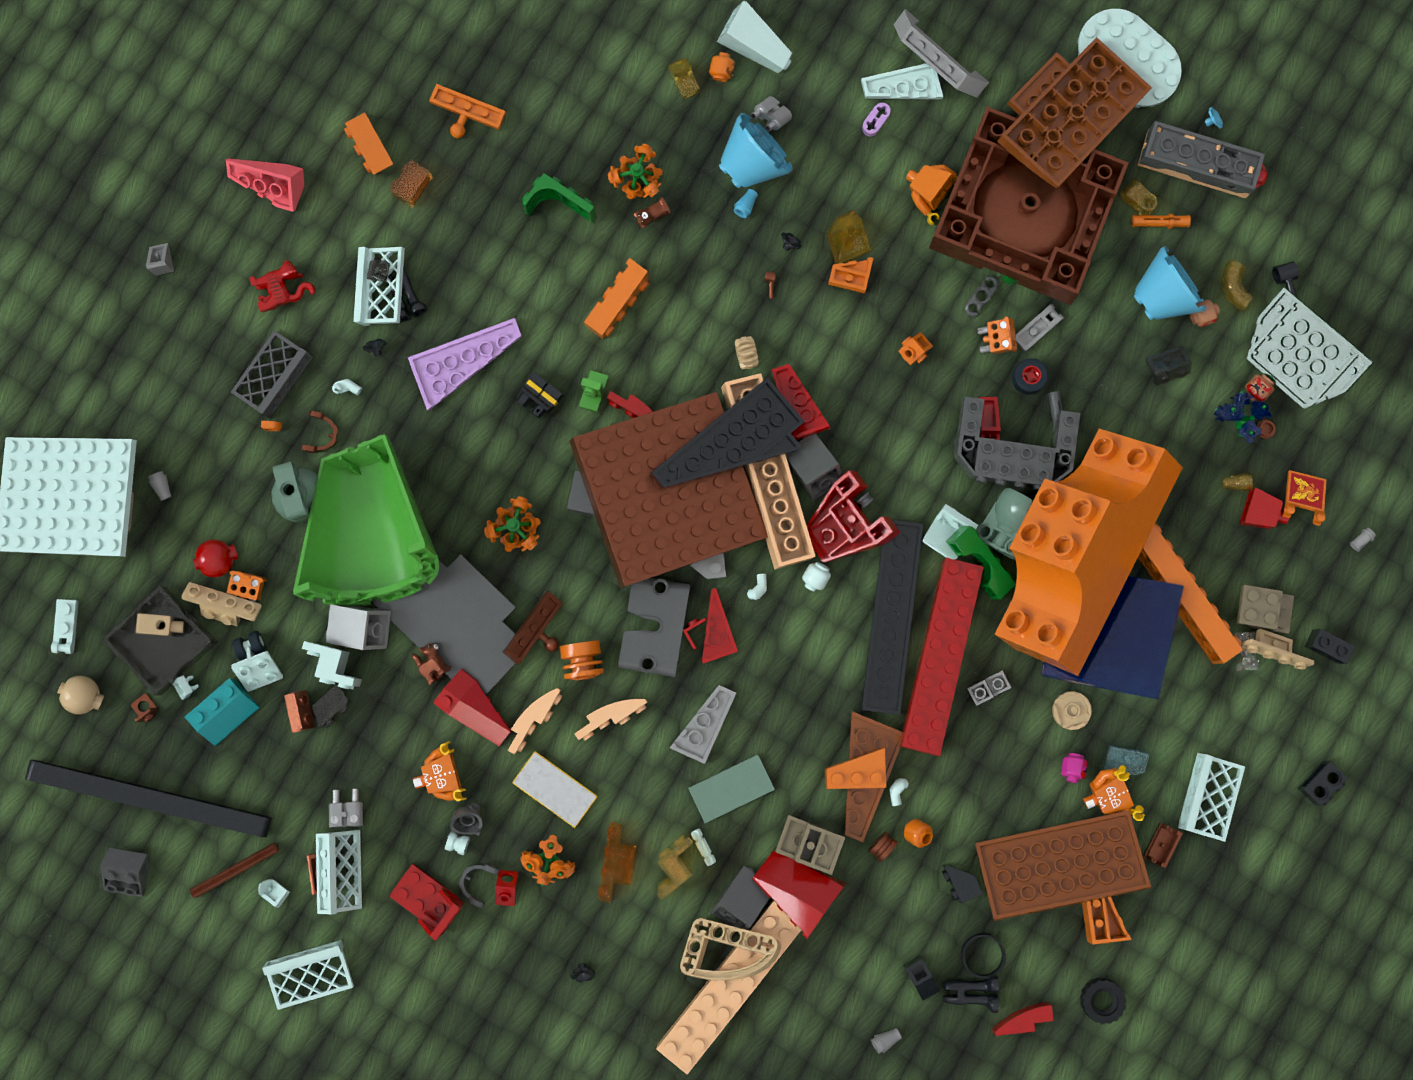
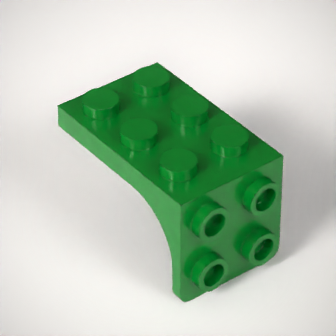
M545 173L541 177L538 176L533 183V189L530 193L527 192L522 199V205L527 215H530L540 202L553 199L560 201L591 223L596 219L594 204L585 197L584 199L580 198L571 187L567 189L558 178L554 176L551 178Z

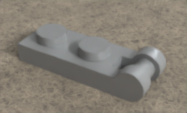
M1050 304L1016 334V343L1024 352L1064 318L1061 313L1058 314L1054 310L1053 304ZM1048 314L1053 319L1051 322L1046 318Z

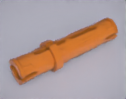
M1132 215L1131 227L1189 228L1191 223L1190 215Z

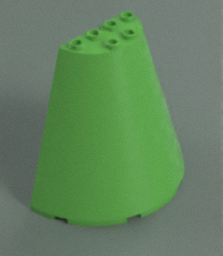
M385 434L379 435L374 439L358 444L357 449L348 447L343 451L322 458L293 595L309 601L319 598L322 599L323 604L360 606L371 605V601L381 599L383 603L398 600L422 590L424 583L430 584L438 574L439 559L389 437Z

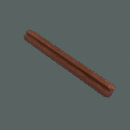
M272 843L191 888L190 893L192 897L197 898L278 853V845Z

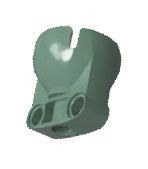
M293 461L273 466L275 482L271 496L272 504L277 513L289 521L296 523L308 522L318 474L310 469L298 467ZM294 486V493L287 495V488Z
M1005 488L998 496L984 522L978 526L979 538L994 550L1016 560L1009 547L1032 504V500L1011 488Z

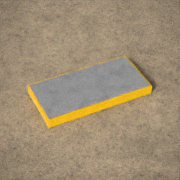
M534 751L512 782L574 828H576L598 797L536 751Z

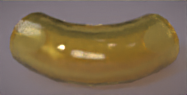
M1229 260L1222 276L1223 291L1228 301L1243 312L1253 298V295L1247 292L1242 285L1241 278L1246 267L1238 261Z

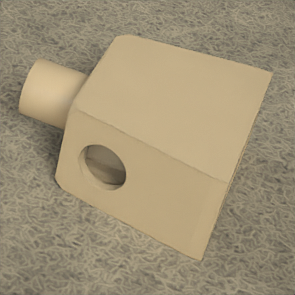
M139 613L137 615L136 633L172 636L173 632L183 633L184 621H174L172 616ZM162 622H165L164 629H160V624Z

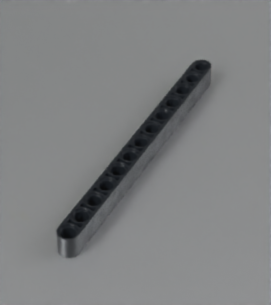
M39 760L29 761L25 779L259 837L268 836L272 817Z

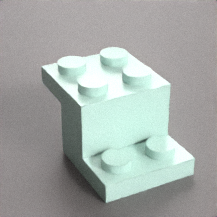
M304 641L302 649L308 650L307 654L320 657L314 676L320 678L319 682L334 685L337 682L339 683L338 687L345 689H354V686L360 687L362 679L344 675L350 652Z

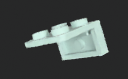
M945 504L925 534L923 542L946 558L956 560L958 556L946 543V540L961 526H972L976 529L978 525Z

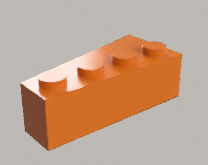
M631 258L626 262L628 265L626 270L620 271L615 277L614 287L610 286L605 291L602 297L604 301H598L584 321L585 326L602 339L612 334L615 329L613 326L617 321L621 322L626 315V309L629 306L632 307L638 300L637 295L640 292H644L649 286L648 271Z

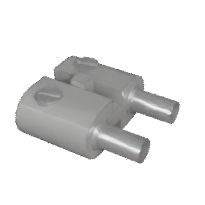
M769 96L755 106L754 112L750 117L753 120L756 118H760L762 121L767 119L768 122L766 123L765 130L769 132L772 129L778 130L792 119V114L784 105L780 108L778 106L780 102L774 97Z
M352 789V802L340 803V790H333V803L329 804V828L363 826V802H359V789Z

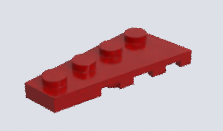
M790 364L772 369L777 389L805 421L792 432V436L798 440L830 429L829 424Z

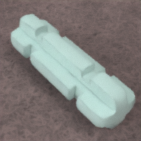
M696 829L692 831L691 836L696 841L695 844L702 857L704 856L706 865L714 864L716 859L713 854L711 855L712 851L705 838L702 837L701 830Z

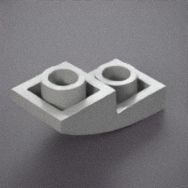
M1002 670L967 689L977 706L1012 687Z

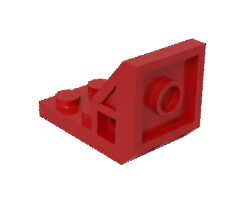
M414 863L389 895V897L418 917V923L435 941L443 935L465 904L461 898Z

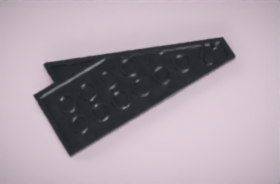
M767 377L651 472V475L664 489L798 451L802 446L791 433L805 421Z

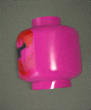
M1069 753L1068 756L1063 758L1061 775L1067 778L1066 781L1070 783H1078L1079 780L1085 779L1088 765L1087 760L1084 759L1083 755Z

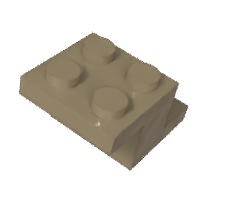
M1242 585L1237 624L1248 625L1249 628L1289 634L1294 596L1282 594L1283 591Z
M788 815L775 852L790 857L798 863L832 875L845 837Z

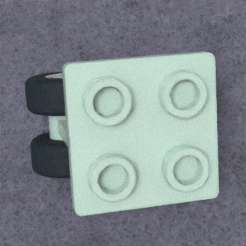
M258 631L249 633V640L247 641L242 637L232 641L234 653L240 661L232 664L231 668L248 692L283 678L280 669L268 651H266L264 639Z

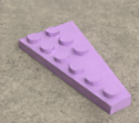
M515 318L408 357L427 411H430L522 337Z

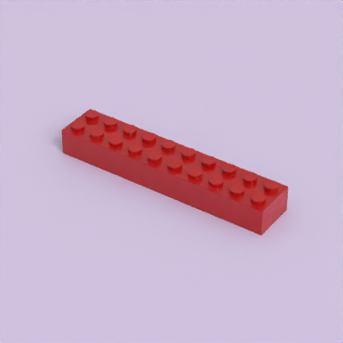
M945 558L942 561L899 745L901 748L933 756H940L984 568L982 566Z

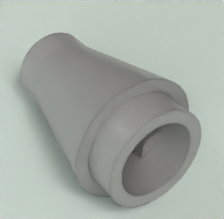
M163 471L148 476V483L161 501L172 497L167 475H164Z
M897 1028L874 1035L871 1042L876 1052L880 1054L881 1052L885 1053L902 1037Z

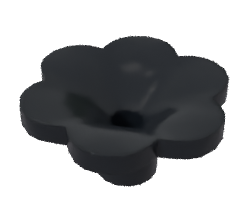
M782 232V240L785 242L783 248L786 251H789L790 248L801 249V241L798 238L794 237L791 233Z
M382 339L369 341L363 346V350L367 351V353L373 352L374 356L377 357L381 355L380 350L387 343Z
M581 963L578 965L579 969L573 970L571 979L577 982L590 981L595 976V971L587 968L585 963Z

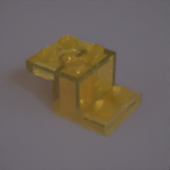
M684 835L680 836L674 841L673 844L675 846L669 849L667 847L658 856L657 863L670 878V880L666 878L658 885L657 895L661 900L693 875L692 869L680 856L683 851L693 844V839L689 835L686 837Z

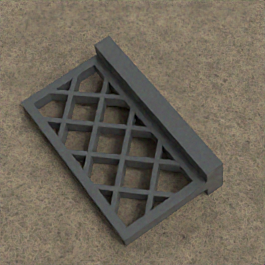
M273 331L231 393L270 419L313 356L276 331ZM278 337L281 339L282 347L273 349V342ZM296 349L298 352L295 356L288 359L286 350ZM283 351L284 360L275 361L274 353ZM270 354L271 363L262 364L263 356ZM284 364L285 370L283 373L277 374L276 365ZM272 366L273 375L264 377L263 368ZM259 369L260 378L251 380V373ZM273 379V387L266 390L265 381ZM261 382L262 391L253 393L252 384ZM248 385L249 394L240 395L238 391L241 387ZM262 395L263 401L258 407L254 404V396Z

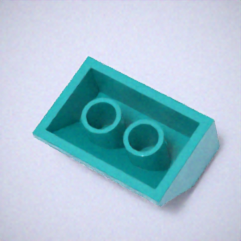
M229 678L188 713L185 718L200 735L216 746L260 707L235 678Z

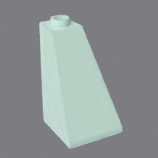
M742 1L732 12L717 42L776 73L783 69L786 70L791 63L789 58L792 52L746 1Z

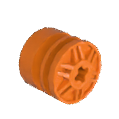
M599 640L560 646L561 659L570 660L571 664L563 666V670L572 669V673L564 674V679L584 680L604 673V668L595 669L594 666L603 664L602 660L593 659V656L601 654Z

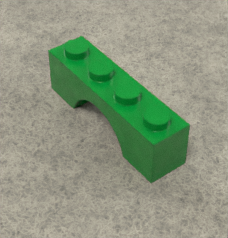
M961 526L946 540V543L957 556H967L970 554L980 561L982 567H984L980 586L991 599L1001 600L1016 585L1012 580V575L1001 566V561L990 552L988 544L979 538L977 530L972 526Z

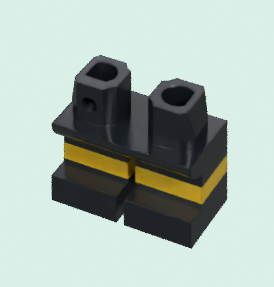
M533 372L525 386L520 389L522 393L517 402L526 408L533 401L536 406L532 409L531 413L540 419L546 412L549 414L563 398V395L537 373Z

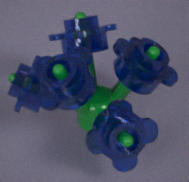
M1240 391L1236 392V396L1230 397V399H1234V404L1225 403L1223 406L1219 405L1218 408H1215L1214 415L1217 416L1215 421L1220 420L1223 422L1226 419L1227 421L1235 422L1238 429L1237 435L1240 437L1244 436L1248 443H1252L1254 438L1262 433V429L1257 427L1253 420L1255 418L1258 420H1262L1265 417L1270 418L1271 413L1266 403L1253 401L1251 403L1252 415L1249 417L1244 415V405L1250 404V398H1254V396L1248 395V392Z

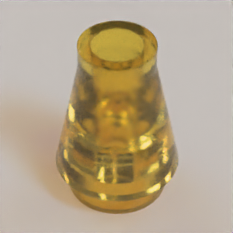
M1245 472L1230 477H1223L1224 489L1248 491V489L1253 488L1252 474Z

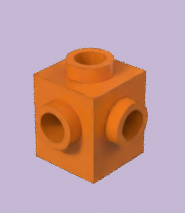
M920 332L914 337L909 336L901 343L903 347L898 352L906 362L912 365L916 361L918 363L922 362L927 357L925 353L933 345Z

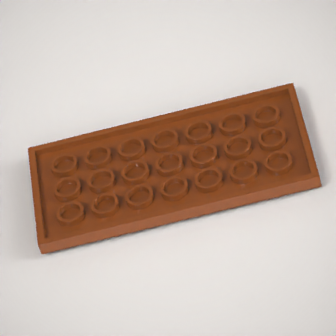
M1129 810L975 843L994 921L1151 888Z

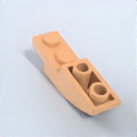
M556 688L546 693L521 714L511 728L517 735L508 751L513 754H517L518 751L522 752L527 743L524 741L528 734L531 736L536 728L535 721L543 724L544 721H549L553 714L550 710L554 704L557 706L560 702L562 690Z
M630 699L599 708L586 716L590 723L577 731L575 736L578 740L583 738L586 741L594 735L592 731L599 727L602 730L609 725L610 722L608 720L610 719L615 724L620 723L622 725L631 719L629 717L630 714L633 712L638 714L646 709L645 704L648 701L646 699Z

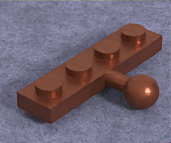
M550 591L545 592L503 653L515 664H520L538 638L544 642V647L548 652H555L559 648L558 639L547 636L543 631L563 603Z

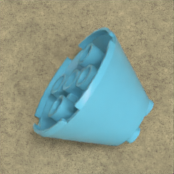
M741 113L737 117L721 157V164L719 165L725 174L728 173L733 178L732 182L738 188L741 186L749 187L789 174L793 170L791 162L787 164L784 159L787 155L777 141L758 122L756 124L750 121L751 117L745 113Z
M1166 246L1160 248L1136 286V292H1134L1135 299L1140 305L1144 304L1145 313L1150 320L1206 311V305L1200 307L1196 305L1204 301L1203 298L1199 297L1198 289L1174 255L1169 256L1166 253L1169 251Z

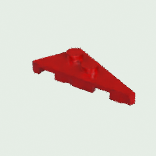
M716 588L711 590L702 657L703 664L738 652Z

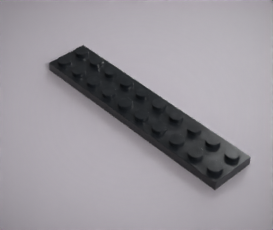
M892 520L901 533L887 544L881 546L861 710L900 715L923 524Z

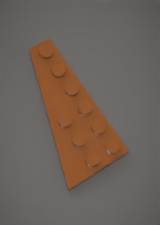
M851 711L849 759L882 747L885 748L887 783L901 748L899 745L903 732ZM884 788L847 789L844 835L864 842Z

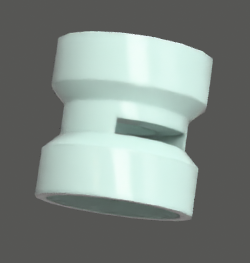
M451 831L445 845V850L453 851L455 849L458 854L464 856L470 837L466 835L458 837L457 833Z

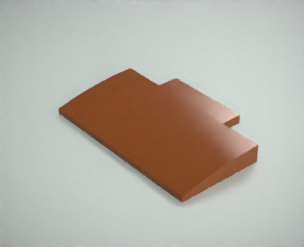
M1096 37L1071 64L1056 52L1009 100L1007 104L1020 117L1001 135L997 142L1026 167L1057 189L1152 87Z

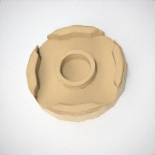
M1072 691L1065 692L1056 698L1052 707V713L1056 723L1062 728L1076 730L1088 723L1092 709L1089 700L1084 695Z

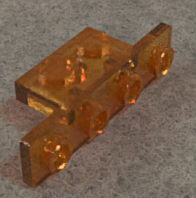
M610 822L607 830L608 839L607 846L604 849V866L601 869L602 879L598 889L599 900L606 903H611L614 883L631 885L637 847L636 845L620 843L622 824Z

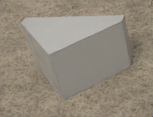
M168 243L149 247L146 267L154 275L174 272Z

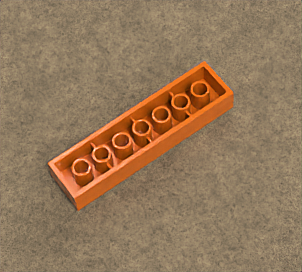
M1155 523L1138 559L1212 664H1224L1243 651L1241 648L1242 644L1235 635L1231 634L1229 624L1219 617L1217 607L1213 603L1210 604L1207 600V594L1204 589L1199 588L1195 583V576L1186 570L1183 566L1185 565L1183 559L1179 555L1176 556L1172 550L1173 545L1168 539H1164L1161 534V528Z

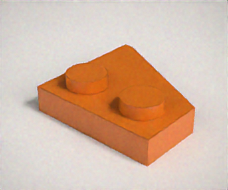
M869 257L867 260L858 262L856 260L849 261L846 264H834L828 285L865 293L873 258Z

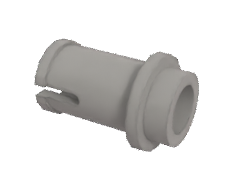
M1370 528L1362 529V533L1350 542L1351 547L1357 552L1369 541L1374 540L1376 535Z

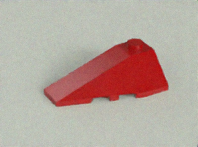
M461 669L444 687L433 703L452 718L500 746L511 732L510 728L500 713L492 706L491 700L484 694L479 682L465 670Z

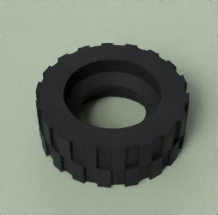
M1107 978L1092 979L1089 983L1085 984L1084 989L1082 988L1080 1005L1090 1019L1101 1024H1111L1113 1021L1119 1020L1120 1016L1122 1017L1123 1011L1126 1009V998L1124 991L1115 982ZM1100 991H1106L1112 996L1113 1002L1108 1010H1098L1094 1005V996Z

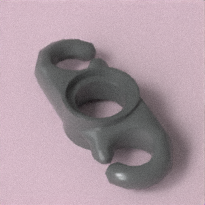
M990 275L985 278L986 281L992 280L994 282L992 288L987 286L986 281H983L981 286L975 290L965 304L967 315L971 317L978 316V312L970 311L969 307L971 305H976L977 311H981L982 307L988 303L999 287V281L996 277ZM978 292H985L987 299L985 301L978 300Z

